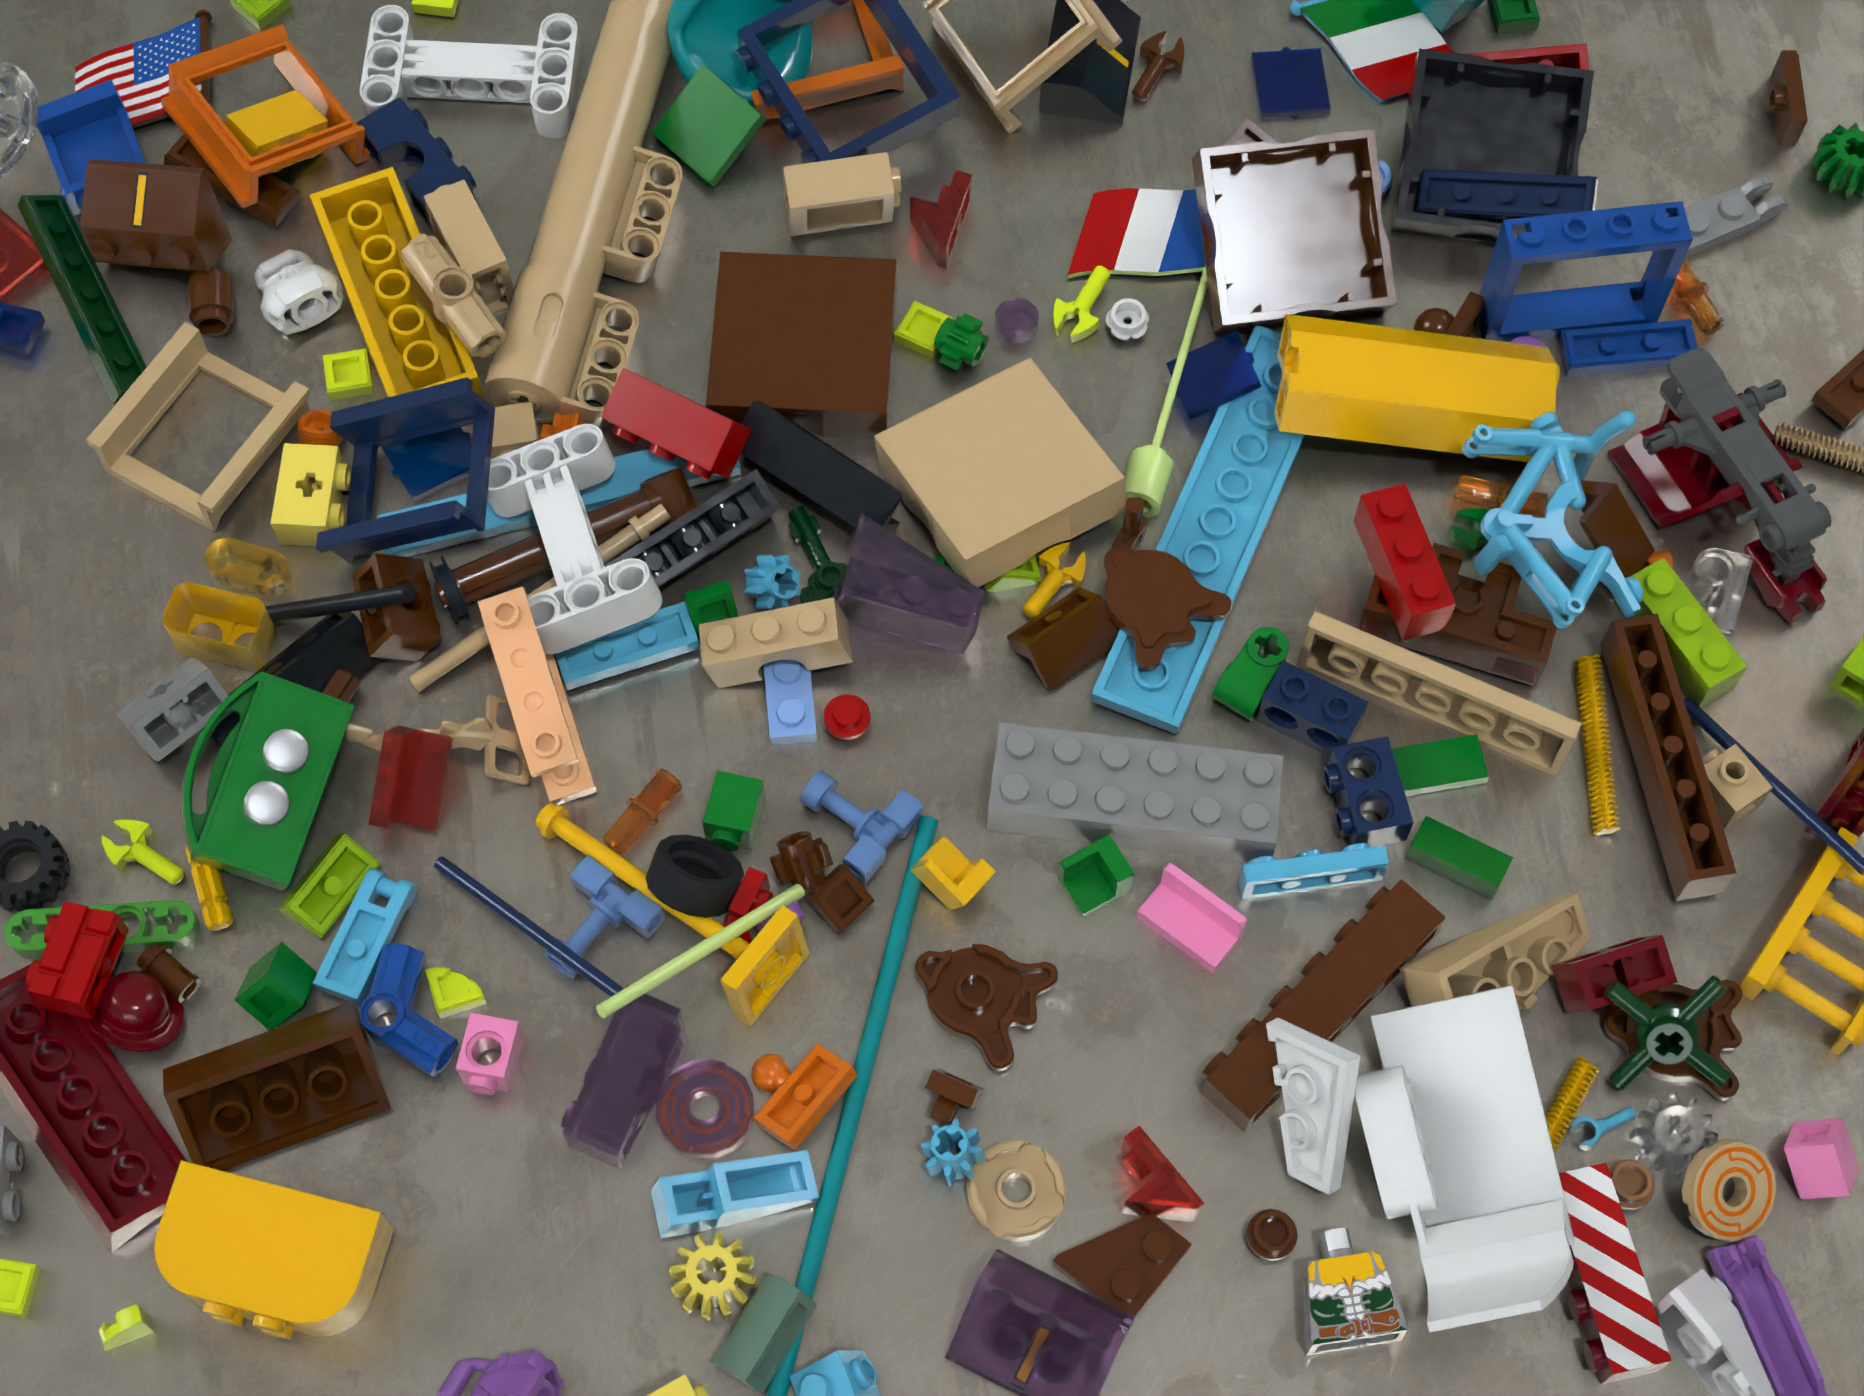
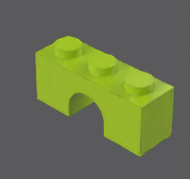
M1665 558L1631 575L1639 581L1643 590V599L1639 603L1641 610L1634 617L1658 614L1683 695L1689 697L1702 708L1734 690L1748 666ZM1615 600L1614 604L1617 606V608H1618V609L1620 610V612L1622 613V611H1621V609H1620L1618 603H1617L1616 600Z

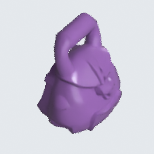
M537 1350L513 1355L503 1354L494 1361L485 1358H468L457 1361L437 1393V1396H460L475 1371L482 1372L483 1376L479 1379L470 1394L471 1396H560L563 1380L558 1376L557 1366L554 1361L547 1359Z

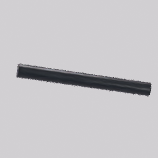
M402 584L265 606L273 624L410 603L414 600L415 592L410 584Z

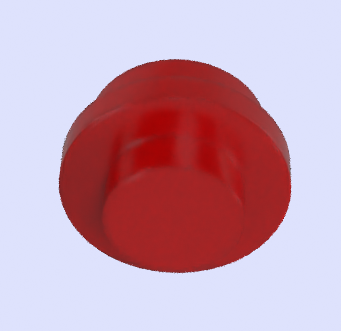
M850 694L837 696L825 708V726L830 734L842 740L856 739L862 736L870 725V709L867 703L858 696Z

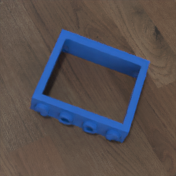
M1683 201L1503 220L1479 293L1480 296L1484 297L1485 301L1478 321L1482 339L1510 342L1521 336L1545 339L1559 337L1561 330L1657 322L1693 241ZM1513 229H1526V232L1518 233L1517 238H1514ZM1653 251L1644 275L1639 282L1513 295L1524 264ZM1641 296V300L1633 301L1632 297Z

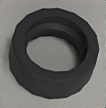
M685 834L671 835L659 842L646 875L648 889L653 895L674 910L703 918L718 917L728 912V908L744 876V871L740 861L730 851L715 842Z

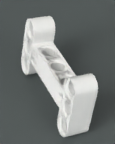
M397 5L380 7L373 13L360 83V97L366 117L401 97L406 105L408 97L531 103L535 127L538 133L549 139L561 138L568 134L575 114L582 59L577 22L573 17L565 13H553L547 16L541 22L537 46L427 41L414 39L409 15L405 9Z
M593 424L577 425L491 459L487 496L489 504L495 514L501 517H513L533 509L557 584L553 588L528 598L544 652L548 655L566 651L653 616L660 609L663 602L657 583L644 561L629 558L606 567L604 565L580 491L607 480L613 474L616 462L602 431Z

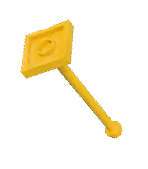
M549 803L539 812L535 825L540 829L541 835L545 838L552 839L559 836L586 856H591L612 871L618 878L640 891L704 937L708 938L725 928L711 917L703 918L687 915L659 901L648 889L646 882L647 873L569 821V810L564 806H556L553 803ZM781 905L750 944L738 936L720 947L737 959L720 979L734 1017L750 1028L785 983L789 981L810 955L798 915L784 905Z

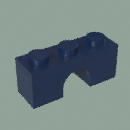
M401 97L357 122L358 126L362 125L365 128V147L382 170L393 167L394 171L406 166L420 168L416 173L403 181L410 205L432 232L424 195L434 192L443 185H451L465 180L474 197L473 190L477 188V185L469 170L464 165L459 168L452 161L453 155L445 141L441 137L434 139L429 133L428 123L422 113L417 108L411 111Z

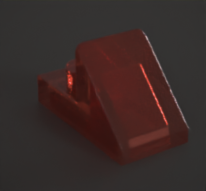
M958 170L955 171L950 186L943 185L938 203L910 197V221L936 264L943 268L948 266L972 199V174Z
M1140 1126L1123 1138L1121 1152L1124 1156L1121 1157V1161L1136 1181L1140 1182L1144 1179L1147 1184L1124 1202L1122 1213L1138 1216L1153 1213L1158 1218L1193 1222L1197 1219L1204 1206L1201 1198Z

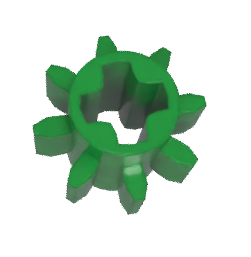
M966 313L962 317L958 315L956 320L949 317L946 318L941 324L934 340V347L942 353L939 362L956 371L960 367L965 368L966 364L973 367L976 366L981 360L989 340L988 336L980 331L983 322Z

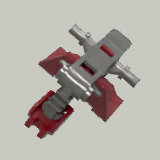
M1696 348L1670 360L1667 370L1671 377L1663 381L1660 387V394L1666 401V404L1664 405L1659 424L1640 431L1624 444L1609 450L1608 456L1651 518L1659 526L1669 525L1731 499H1735L1745 505L1749 511L1736 517V523L1741 525L1754 519L1759 531L1760 539L1747 544L1744 547L1747 567L1766 604L1776 607L1790 624L1798 621L1802 614V610L1797 605V602L1807 604L1813 613L1822 610L1826 600L1821 590L1827 581V577L1814 560L1812 553L1816 549L1811 545L1810 541L1822 536L1826 532V528L1831 526V515L1822 502H1815L1810 496L1811 493L1816 491V486L1814 484L1803 486L1794 474L1795 471L1803 468L1799 458L1791 459L1779 442L1777 445L1775 444L1773 434L1759 416V413L1765 409L1766 404L1786 396L1785 385H1781L1782 381L1776 379L1759 388L1750 386L1744 390V394H1736L1727 382L1724 372L1707 350ZM1776 479H1777V481H1778V483H1779V485H1777V487H1776V486L1774 485V483L1772 482V481H1774V480H1776Z

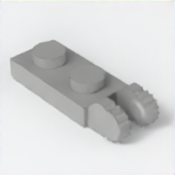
M1764 175L1754 178L1741 188L1737 186L1685 208L1693 238L1685 258L1757 229L1759 224L1778 216L1786 210L1788 203L1782 195L1763 201L1755 209L1750 203L1771 190L1774 183L1770 177Z

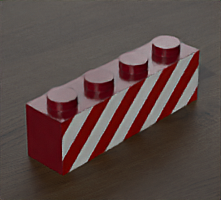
M1607 1163L1559 1173L1575 1241L1574 1245H1570L1574 1263L1568 1280L1571 1291L1567 1293V1300L1573 1319L1576 1322L1581 1321L1587 1341L1583 1343V1351L1591 1372L1598 1373L1601 1385L1661 1371L1672 1359Z

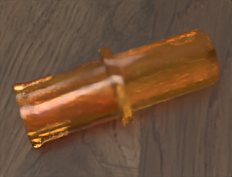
M1685 257L1672 287L1677 296L1676 303L1679 307L1685 306L1701 332L1709 336L1720 330L1724 326L1725 320L1707 294L1709 290L1708 284L1700 281Z
M1463 475L1456 482L1454 499L1457 502L1487 509L1500 508L1513 486H1509L1507 480H1502L1501 484ZM1532 491L1519 514L1543 518L1548 494Z
M659 768L656 775L636 798L630 797L626 801L627 809L603 836L605 844L620 855L626 854L649 825L655 826L659 822L657 816L674 795L682 789L680 781L667 770Z

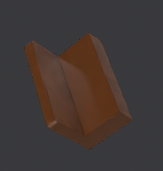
M1581 480L1586 496V504L1581 509L1584 514L1579 521L1581 527L1595 550L1600 546L1609 547L1624 578L1630 577L1641 569L1655 551L1654 547L1616 483Z
M1078 587L1006 637L1014 652L1031 659L1044 687L1053 690L1110 651L1119 632L1108 615L1107 607L1102 597Z

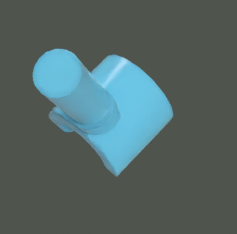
M1628 1107L1599 1120L1589 1116L1578 1117L1572 1123L1570 1132L1576 1131L1580 1127L1591 1129L1594 1137L1591 1140L1582 1142L1579 1148L1585 1151L1592 1150L1597 1145L1602 1134L1634 1119L1636 1115L1634 1110Z

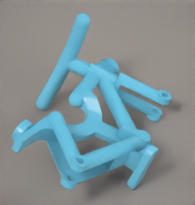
M1630 410L1622 411L1599 425L1591 435H1572L1570 432H1563L1554 412L1545 413L1534 419L1530 423L1531 429L1490 428L1487 425L1481 424L1474 429L1472 438H1468L1462 446L1463 453L1469 458H1475L1478 455L1532 456L1502 506L1489 510L1482 518L1480 523L1481 532L1489 542L1474 559V567L1479 575L1490 573L1502 559L1506 558L1553 616L1554 625L1560 629L1567 628L1575 617L1581 614L1599 581L1612 592L1625 618L1634 617L1641 610L1639 603L1643 599L1642 587L1635 577L1624 578L1613 557L1612 550L1607 546H1600L1596 550H1584L1574 543L1567 534L1564 525V513L1567 506L1574 510H1579L1586 504V496L1581 480L1585 479L1593 460L1611 439L1634 426L1636 416ZM1571 453H1576L1574 460ZM1553 458L1562 485L1550 497L1544 510V518L1519 514ZM1530 540L1550 542L1561 558L1579 572L1570 590Z

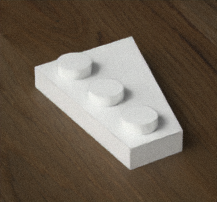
M1276 1018L1266 1023L1268 1041L1275 1042L1278 1064L1272 1068L1275 1085L1282 1086L1285 1113L1280 1117L1287 1172L1288 1175L1330 1195L1341 1187L1360 1055L1283 1019Z

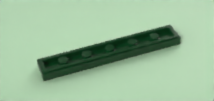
M22 195L18 208L113 405H115L146 369V365L63 196Z

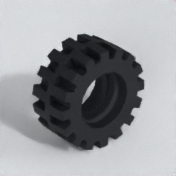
M25 820L24 826H21L18 821L8 822L9 829L5 831L0 826V906L12 913L14 908L18 912L27 910L29 907L42 909L44 908L43 902L47 899L53 904L58 899L55 894L57 889L65 890L67 882L64 880V877H70L71 870L67 864L69 862L68 855L61 843L48 828L43 825L37 827L33 821ZM25 852H36L40 855L41 864L36 873L29 879L21 882H8L5 880V869L8 863L17 855Z

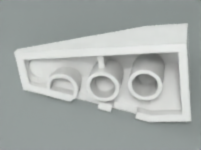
M1702 1268L1669 1292L1654 1307L1665 1341L1712 1396H1775L1738 1309L1731 1302L1732 1295L1718 1278L1714 1276L1709 1277Z

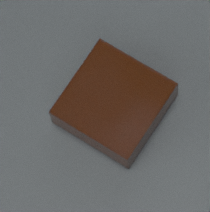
M839 864L806 895L833 931L842 933L875 901L847 865Z

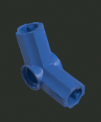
M394 942L389 945L383 944L370 994L360 1007L359 1016L370 1039L376 1045L389 1048L434 1078L439 1072H443L453 1059L454 1052L459 1043L457 1039L412 1010L426 955L423 951L417 950L410 945ZM386 1012L397 1013V1017L391 1025L386 1027L375 1026V1022L381 1014Z

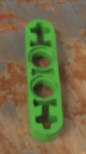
M164 900L88 905L90 909L96 908L116 913L121 919L126 917H136L139 919V930L132 937L125 939L120 953L141 952L154 943H158L160 946L167 945L171 949H180L193 943L199 935V919L192 908L183 901ZM62 907L19 911L6 923L4 931L6 941L23 958H41L47 945L44 941L46 925L51 916H59ZM180 915L183 921L187 923L179 925L177 933L171 934L167 926H152L151 928L149 917L152 916L157 925H170L174 921V916ZM34 925L41 934L32 935L31 942L25 943L19 935L26 934L29 926Z

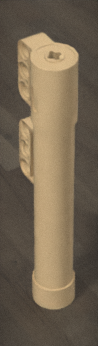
M673 0L610 1L526 267L518 275L503 321L502 328L506 332V341L493 353L482 387L484 397L493 407L531 402L537 423L553 422L555 413L560 415L578 413L579 417L586 424H593L599 427L600 430L609 423V421L600 416L622 369H626L639 326V314L632 304L598 293L603 273L635 283L645 282L652 277L683 175L682 168L675 159L642 148L671 53L667 34V19ZM654 181L663 182L666 184V186L659 185ZM644 216L651 217V218L655 219L656 221H654V222H653V221H648V220L644 219L643 217H644ZM632 252L641 253V254L645 255L646 257H645V258L637 257V256L633 255ZM618 325L622 327L625 331H615L611 329L609 326ZM606 362L612 365L614 368L604 369L600 367L597 363ZM586 400H596L603 406L592 407L586 403Z

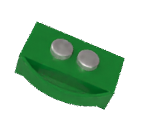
M263 671L249 679L228 696L211 715L199 734L184 773L181 813L183 830L191 855L190 860L284 891L290 884L355 705ZM228 712H236L240 720L220 747L211 769L206 793V811L203 814H196L192 810V790L200 756L209 737Z

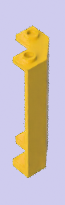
M1285 314L1277 353L1282 376L1274 410L1275 420L1281 432L1464 454L1462 446L1468 438H1472V433L1478 425L1484 424L1490 428L1531 429L1530 423L1537 417L1548 412L1556 414V388L1560 377V367L1554 360L1548 347ZM1478 455V456H1482V457H1490V458H1498V459H1506V460H1514V461H1522V462H1529V460H1530L1531 457H1532V456Z

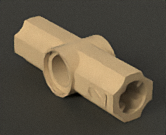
M423 233L412 238L409 244L401 250V260L433 302L435 317L452 328L472 357L480 356L484 358L495 353L497 348L506 341V332L474 290L471 274L454 263L434 235L427 236Z

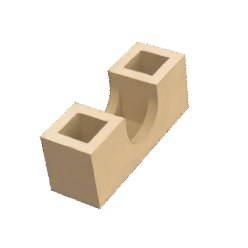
M834 597L699 624L702 667L718 689L763 680L762 665L771 661L795 660L802 663L807 671L853 662L849 622Z

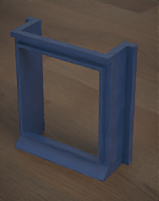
M466 377L331 413L330 428L354 445L346 526L318 532L316 543L318 551L321 553L332 551L351 564L354 556L471 529H476L477 531L485 530L495 408L472 390L473 381ZM473 424L466 507L457 500L370 520L378 447Z

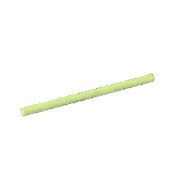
M795 884L596 1006L600 1017L606 1018L771 917L781 905L787 907L805 896L804 888L800 884Z

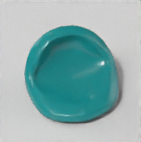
M673 0L667 19L668 42L673 59L685 82L688 84L703 64L753 106L751 92L757 90L756 85L759 82L752 71L745 73L741 68V60L735 53V50L738 49L737 30L794 0ZM813 21L763 46L786 83L807 78L813 57Z

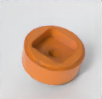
M318 409L303 414L297 422L298 440L300 443L339 445L343 437L330 428L332 412Z

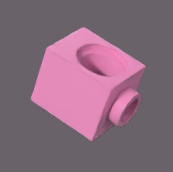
M470 1013L455 1068L462 1083L467 1084L466 1088L468 1090L483 1095H494L496 1090L511 1092L525 1037L519 1021ZM489 1049L501 1051L500 1058L495 1063L487 1066L477 1063L479 1056L484 1051Z

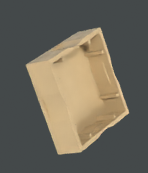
M1030 357L874 435L880 471L891 485L902 491V501L910 512L915 514L927 526L934 538L937 549L969 592L1021 566L1043 549L1056 543L1070 540L1125 511V477Z

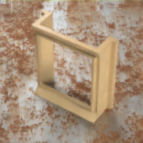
M926 0L923 3V6L934 19L931 24L1010 134L1023 124L1013 107L1093 40L1097 39L1109 52L1123 41L1094 0H1065L1080 22L1002 87L998 88L950 18L943 12L956 0Z
M184 322L88 436L86 442L96 449L106 473L207 529L216 532L223 513L297 423L298 419L310 411L306 399L310 395V389L296 381L290 385L285 393L208 352L200 330ZM200 370L272 408L202 495L130 456Z

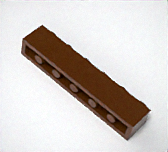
M1658 614L1613 620L1600 646L1675 900L1680 901L1722 894L1737 872Z
M1401 879L1390 891L1385 886L1380 888L1365 906L1369 912L1358 923L1353 918L1350 919L1338 931L1333 939L1337 945L1326 956L1321 951L1316 953L1302 969L1301 973L1305 977L1294 989L1288 984L1285 985L1269 1003L1268 1006L1272 1011L1261 1022L1256 1018L1249 1021L1236 1037L1240 1044L1228 1056L1223 1051L1219 1052L1203 1070L1202 1073L1206 1078L1201 1094L1244 1133L1283 1094L1282 1086H1277L1274 1082L1272 1067L1278 1064L1275 1042L1268 1041L1266 1023L1280 1018L1333 1043L1401 973L1399 968L1411 962L1439 933L1446 917L1404 880Z

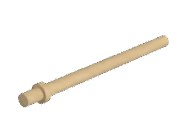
M661 503L639 519L636 515L628 520L630 525L598 546L604 564L639 540L643 541L650 537L649 533L671 519ZM551 578L527 595V598L557 586L555 578ZM485 625L410 675L408 678L418 692L422 691L490 644Z

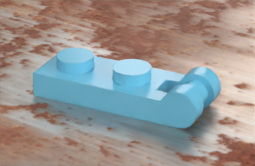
M370 868L367 871L313 981L316 990L349 1002L354 1000L355 1004L361 1006L374 979L383 944L389 945L406 910L411 907L417 893L416 883L403 878L399 882L387 878L386 872L375 868ZM382 896L389 899L386 908L373 904L375 899Z

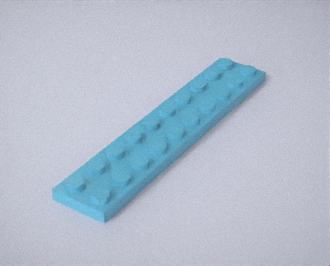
M1257 324L1252 331L1155 549L1177 557L1189 568L1196 581L1203 587L1229 596L1231 599V609L1306 436L1305 434L1281 432L1278 429L1274 410L1282 376V369L1277 357L1281 333ZM1228 616L1219 621L1191 620L1190 623L1196 630L1194 642L1189 646L1167 648L1163 653L1160 665L1151 671L1142 670L1137 666L1134 644L1128 634L1120 629L1091 693L1090 701L1178 735Z

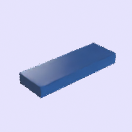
M1691 319L1561 330L1558 338L1566 376L1668 367L1670 360L1674 357L1698 348Z

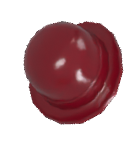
M128 971L119 973L109 979L101 993V1002L94 1019L86 1020L92 1031L105 1042L121 1049L144 1052L161 1049L177 1038L184 1026V1007L182 1003L177 1002L175 997L165 990L162 983L153 975L142 971Z

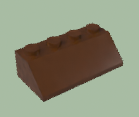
M354 1000L163 1069L164 1097L192 1163L221 1171L391 1109L370 1040L361 1022Z

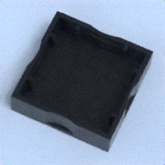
M1419 49L1412 70L1391 231L1495 245L1504 219L1444 216L1445 208L1441 207L1438 208L1435 215L1417 213L1422 169L1579 176L1578 155L1587 128L1594 71L1537 63L1504 64L1481 56ZM1513 229L1514 238H1517L1518 233L1526 232V229Z

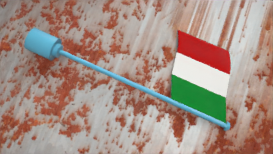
M1294 0L1290 4L1291 13L1295 16H1301L1302 14L1330 42L1355 80L1380 103L1409 96L1413 64L1419 49L1453 53L1434 25L1411 0H1308L1301 3L1298 0Z

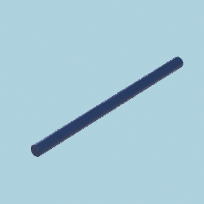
M1689 697L1684 698L1688 715L1725 750L1736 744L1773 787L1770 792L1859 874L1864 875V857L1693 700Z
M444 856L436 860L434 867L607 995L611 997L624 989Z

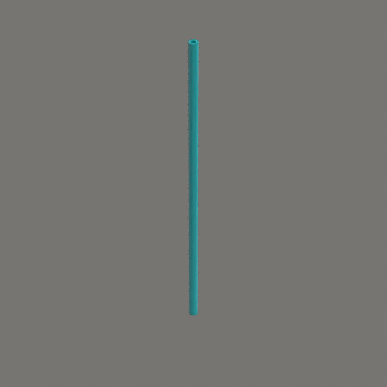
M921 816L919 819L853 1066L858 1077L848 1087L795 1284V1287L804 1292L811 1300L813 1299L922 882L910 869L932 846L938 825V820L930 816ZM805 1326L769 1383L766 1396H787L791 1382L789 1376L794 1371Z

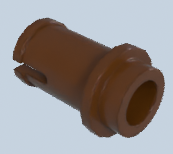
M154 943L147 947L137 960V966L141 968V971L156 977L162 983L165 990L174 996L175 1000L179 1003L188 1000L201 984V978L194 975L172 956V949L167 945L160 946L158 943Z

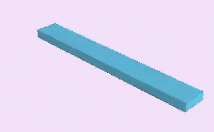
M649 449L614 457L616 467L613 474L607 480L583 489L580 493L588 512L639 490L641 482L677 467L682 468L689 487L725 479V477L713 473L710 480L705 479L685 469L688 460L676 455L674 461L671 462L648 451ZM738 460L730 477L741 475ZM467 493L377 515V518L457 500L466 507ZM487 500L485 530L483 531L471 529L384 550L387 555L409 557L538 524L533 509L517 516L501 517L495 514Z

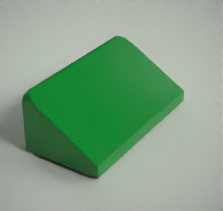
M1425 816L1406 854V858L1491 899L1494 898L1513 857L1428 816Z

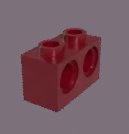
M1663 935L1637 937L1551 965L1566 1012L1591 1011L1613 1004L1614 1002L1607 998L1604 992L1614 980L1621 982L1635 995L1678 982Z

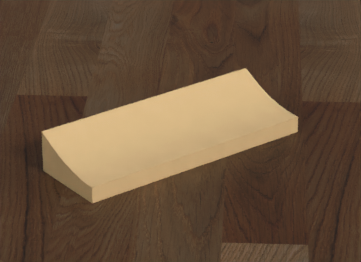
M1314 611L1307 625L1297 667L1459 736L1477 734L1481 745L1553 776H1557L1582 725L1581 722L1317 611Z

